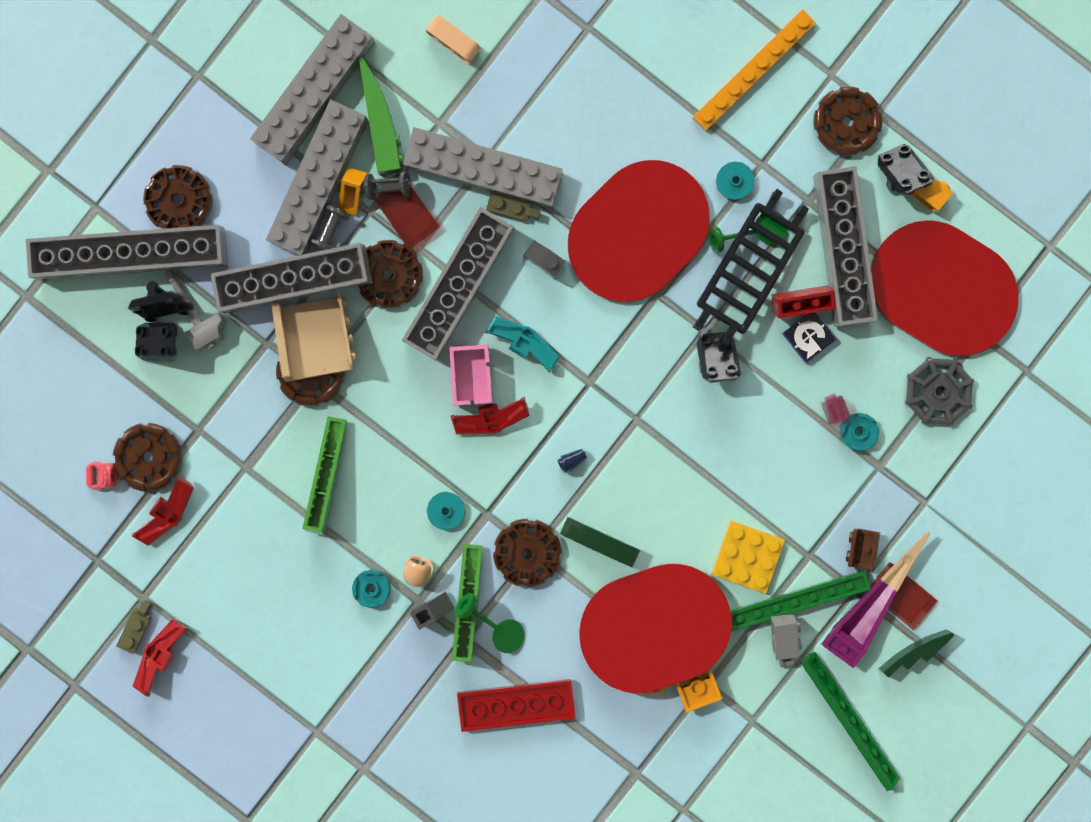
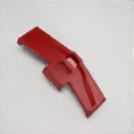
M524 396L522 399L500 410L496 402L478 407L480 415H451V421L456 434H495L525 419L530 414Z
M178 476L168 500L162 497L158 499L149 511V515L154 518L134 532L132 537L149 546L172 527L177 526L182 519L184 510L194 490L192 484Z
M172 619L153 641L147 645L132 687L143 695L150 697V691L158 669L161 671L168 669L176 655L170 651V648L189 630L187 626Z

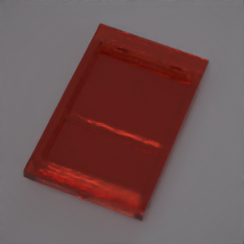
M412 187L409 197H404L401 192L381 193L374 198V201L401 239L410 248L440 228Z
M891 562L877 575L870 588L892 568L893 564ZM906 575L888 610L914 630L936 604L937 600Z

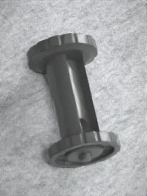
M402 171L398 178L375 179L372 174H366L364 179L365 194L369 200L375 199L376 193L401 192L404 197H409L411 194L410 175L407 171ZM376 183L380 184V189H376Z
M330 205L325 207L331 214L319 240L312 238L310 240L312 244L318 246L321 250L333 249V247L329 246V243L340 219H349L350 217L341 209Z

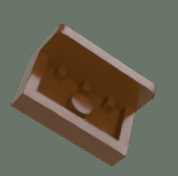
M854 528L853 532H850L849 543H851V548L846 554L848 567L875 570L880 532Z

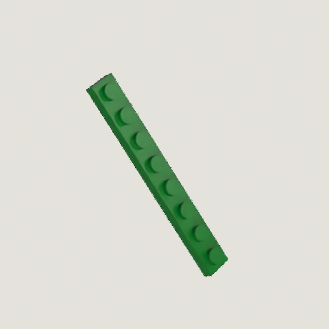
M866 571L855 572L730 610L732 618L731 631L771 620L770 617L788 615L870 590Z
M816 652L810 653L801 665L885 790H893L900 777Z

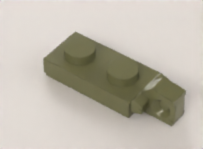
M491 191L486 208L488 212L520 221H528L529 217L539 219L540 211L533 209L531 203Z
M142 601L139 609L134 608L116 647L131 654L136 653L151 621V614L148 613L152 605L151 602Z

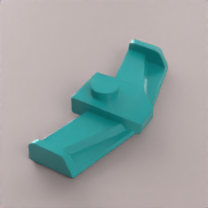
M494 316L484 332L511 341L512 343L508 349L524 359L530 353L548 373L552 371L560 357L535 330L528 326Z

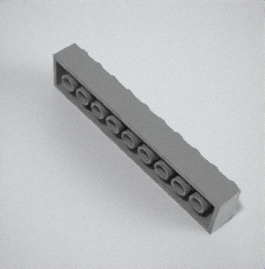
M220 225L26 239L28 278L36 280L228 266L225 228Z

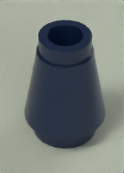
M583 449L561 455L557 462L561 470L566 473L575 469L587 459V456Z

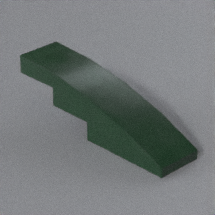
M567 517L560 532V535L632 568L640 552L639 549L570 517Z
M947 629L928 635L892 656L878 669L889 678L901 665L908 670L920 658L928 662L955 635Z

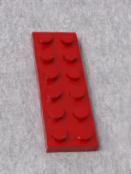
M571 679L457 692L461 732L576 719Z

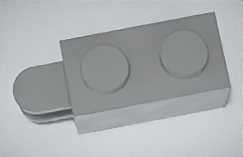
M794 614L770 617L772 650L775 658L779 660L780 667L794 666V658H799V650H802L801 639L798 638V633H801L800 622L796 621Z

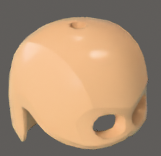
M418 556L410 557L404 566L403 577L405 582L415 587L425 586L432 576L433 565L428 559Z

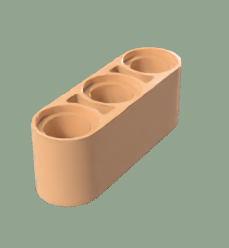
M439 15L435 16L425 30L434 40L468 64L471 63L481 49L474 40Z

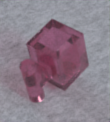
M834 393L824 397L825 401L821 402V406L829 424L842 422L851 417L842 395L836 396Z

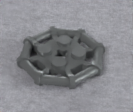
M928 357L911 374L906 376L907 393L905 404H908L923 424L952 426L953 422L973 407L971 403L974 379H971L956 359L948 360ZM936 366L948 367L947 372H937ZM929 369L931 374L924 380L919 378L922 373ZM955 371L963 381L958 382L952 373ZM915 383L920 384L919 396L914 397ZM963 386H965L964 400L960 399L959 390ZM937 387L944 388V390L942 391L944 394L943 396L936 395ZM922 401L928 410L924 412L916 402ZM958 403L959 405H961L957 410H955L951 414L950 409L955 404ZM934 410L943 411L944 417L932 416Z

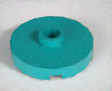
M735 161L722 166L717 173L715 182L717 190L723 197L735 201L749 195L755 180L753 172L747 165ZM732 178H738L739 182L737 184L733 183Z
M855 413L846 417L842 422L840 437L845 446L851 450L864 451L875 445L879 437V428L874 418L868 414ZM858 428L861 429V434L859 436L856 434V430Z
M440 492L433 496L428 503V519L438 529H453L464 518V503L454 493ZM444 507L449 509L448 514L442 512Z
M365 570L353 581V596L363 607H379L385 603L390 595V581L379 570ZM369 585H373L375 591H370Z

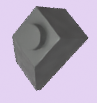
M535 240L523 255L553 279L565 264L562 258Z

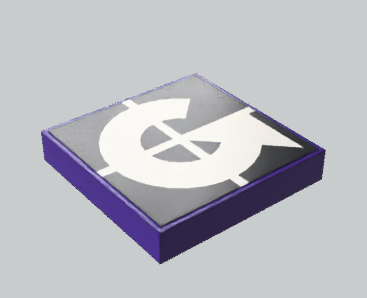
M816 313L804 315L782 333L804 363L809 362L836 340Z

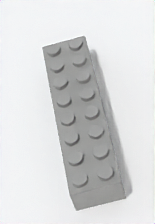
M340 14L250 139L286 166L324 114L330 99H335L360 64L359 58L363 57L364 59L375 44L373 37L347 17Z
M330 99L266 241L298 256L308 253L312 245L310 240L315 238L327 212L325 207L330 205L369 121L366 115Z
M413 127L403 162L404 167L409 170L484 191H492L549 209L553 208L563 171L559 167Z
M857 166L819 171L813 178L828 286L835 291L836 309L832 310L834 327L877 321L878 317Z
M479 208L403 337L402 341L435 361L439 359L513 233L514 226L487 210Z
M362 243L210 274L217 312L229 313L373 283L366 245Z

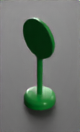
M762 213L755 221L782 239L787 235V228ZM711 227L709 229V242L715 254L721 253L724 250V241L734 239L738 233L723 236L719 227ZM753 229L749 230L746 236L756 234L762 242L775 244Z
M472 593L465 594L456 605L455 615L460 619H465L474 614L494 629L492 641L499 651L503 653L516 651L524 640L523 626L513 619H505L496 625L475 610L477 604L475 595Z

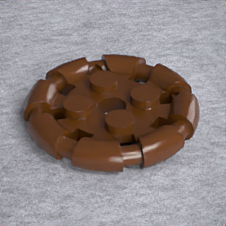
M848 86L840 87L835 92L832 90L820 100L818 110H815L813 125L814 130L818 133V140L829 151L833 150L838 155L853 156L857 155V152H865L877 141V135L882 130L883 116L877 107L879 106L878 102L871 94L859 91L857 87ZM842 98L843 103L838 104L837 99ZM854 98L860 99V103L853 102ZM826 109L831 111L829 116L825 115ZM870 110L872 116L867 118L865 111ZM844 117L851 118V126L847 127L843 124ZM828 126L830 132L826 133L824 127ZM867 128L871 129L870 134H867L864 131ZM836 138L843 140L841 145L835 143ZM857 139L859 144L854 145L852 141Z
M172 165L171 168L166 169L164 167L150 178L151 181L144 190L143 204L146 205L147 211L145 212L148 218L156 227L160 226L163 229L201 226L206 221L205 217L211 211L213 198L209 192L210 186L201 173L194 172L188 166ZM174 175L175 180L169 181V176ZM188 177L192 179L189 184L185 182ZM160 184L161 188L159 191H155L157 185ZM201 190L202 196L198 197L196 191ZM176 194L182 196V201L179 204L173 203V197ZM158 201L160 207L154 208L153 203ZM196 206L201 208L198 215L193 213ZM165 214L170 217L167 222L164 220ZM180 219H186L187 223L181 224Z
M396 240L378 241V244L374 246H368L366 251L368 261L371 264L370 271L373 283L368 288L367 285L359 286L361 296L370 304H377L384 309H394L400 307L405 302L409 303L419 292L420 282L423 281L422 263H419L417 259L418 255L404 243L403 245L397 243ZM394 250L400 252L398 257L392 255ZM382 251L384 256L377 258L375 253ZM410 261L412 267L407 269L404 263ZM386 269L393 270L394 275L391 279L384 278L383 273ZM408 278L413 279L411 286L406 284ZM379 291L385 293L383 299L377 297ZM401 291L402 296L396 298L394 293Z
M280 361L277 362L276 378L280 382V389L283 394L291 401L295 400L299 402V405L307 407L319 406V403H327L332 400L340 391L339 387L345 379V372L296 380L288 384L282 378ZM330 378L334 379L332 386L327 384ZM299 389L305 390L303 396L298 394ZM320 389L322 395L316 396L314 391Z
M148 423V425L136 424L124 431V435L118 438L113 449L115 471L121 480H125L128 483L127 486L135 490L144 492L151 489L152 491L160 490L171 483L170 480L176 477L182 463V459H180L181 447L176 437L167 432L165 427L155 423ZM145 432L149 433V438H144ZM161 437L166 440L164 444L159 441ZM130 439L135 441L132 446L127 443ZM146 452H150L153 456L152 461L149 463L144 460ZM166 452H172V459L167 460ZM123 455H127V462H123ZM164 468L168 471L165 475L161 473ZM132 470L137 473L134 478L130 475ZM148 476H152L151 482H147Z
M527 518L513 521L509 527L503 528L494 543L496 547L495 552H493V559L497 570L501 571L505 580L513 585H525L528 588L542 585L546 579L552 578L561 563L559 559L560 554H562V547L558 536L553 534L550 526L539 520L529 521ZM527 528L534 529V535L526 534ZM516 532L518 536L512 540L510 535ZM543 536H546L549 540L546 544L541 540ZM503 547H509L508 554L502 553ZM530 548L533 551V556L528 559L522 556L523 549ZM547 552L552 553V559H546ZM509 562L515 567L512 570H509L506 566ZM542 566L545 571L539 574L536 570ZM521 572L529 573L528 578L521 577Z

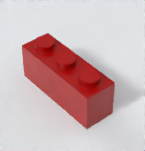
M828 285L771 294L773 313L778 318L836 309L835 291Z

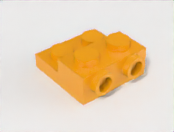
M711 668L701 675L675 684L686 713L722 700Z

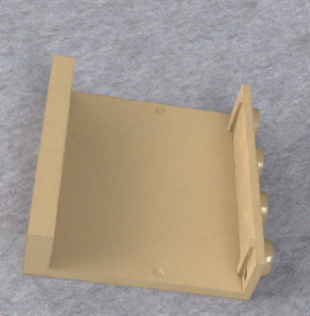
M337 292V298L281 307L279 302L271 304L282 378L285 382L355 370L354 363H357L355 352L351 350V345H354L352 333L349 334L348 332L351 322L349 315L346 316L345 314L348 304L346 297L343 298L341 292Z

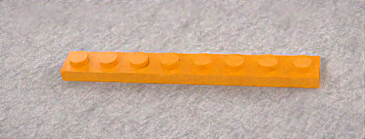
M802 9L693 116L697 124L706 132L816 22Z

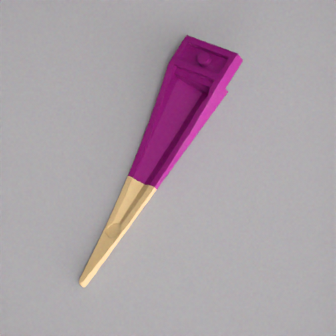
M927 531L832 627L831 632L821 643L823 647L852 668L857 665L865 655L897 591L930 536V531Z

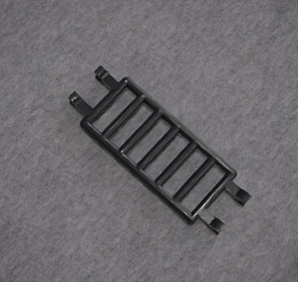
M778 189L775 192L773 191L765 206L761 203L755 204L697 301V306L703 311L692 328L697 331L702 330L710 315L724 322L729 327L718 343L723 347L730 344L736 331L742 334L747 332L804 236V230L798 226L809 208L804 205L801 208L799 207L791 222L772 211L783 194ZM759 212L795 233L791 243L756 223L755 219ZM749 229H753L785 249L786 251L782 258L775 257L746 239L745 236ZM740 244L774 264L776 268L770 276L736 255L735 252ZM730 261L767 282L763 290L760 292L726 271L725 269ZM723 277L757 298L753 307H748L716 287L719 279ZM713 293L747 314L743 324L741 325L707 304L706 301L710 294Z

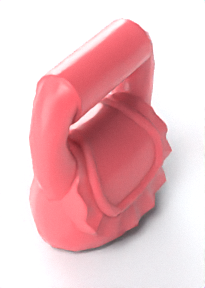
M92 462L87 465L86 485L89 488L100 490L103 488L111 489L116 486L118 475L113 463ZM94 467H97L96 485H94Z

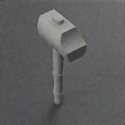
M167 271L165 275L176 294L183 297L184 301L190 302L173 271ZM195 307L194 310L189 311L188 316L194 327L185 333L193 348L198 352L206 348L208 350L216 346L215 343L224 338L223 329L227 324L224 316L216 313L202 321Z

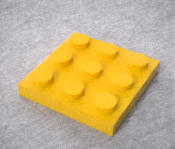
M730 520L711 574L766 594L785 539Z

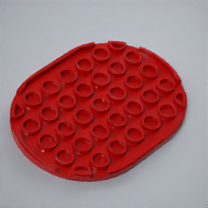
M644 160L632 163L619 170L579 209L572 221L568 235V255L578 279L594 294L617 302L638 301L658 292L698 253L706 239L710 213L703 189L687 171L666 161Z
M931 220L907 224L894 231L882 242L872 260L871 274L874 296L881 314L895 327L937 352L955 356L980 353L999 342L1014 322L1018 309V288L1010 267L992 249L950 224Z
M683 564L658 565L612 581L602 587L591 598L580 622V646L590 669L607 685L628 693L652 692L701 675L720 659L731 635V611L721 588L704 572Z

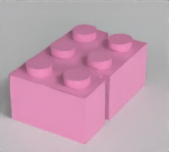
M489 345L449 347L453 405H470L472 400H474V404L493 403L491 367L487 366V363H490Z

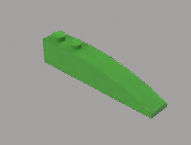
M360 57L359 63L377 172L380 176L402 172L404 157L403 154H399L398 147H402L400 135L396 136L389 108L375 77L363 57Z
M327 417L302 528L306 532L325 535L347 423L345 419Z
M463 544L458 602L465 594L472 593L477 598L475 607L477 611L483 546ZM474 614L465 619H460L456 616L452 661L472 663L477 618Z

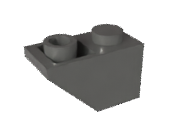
M445 591L412 609L410 614L420 630L455 609Z

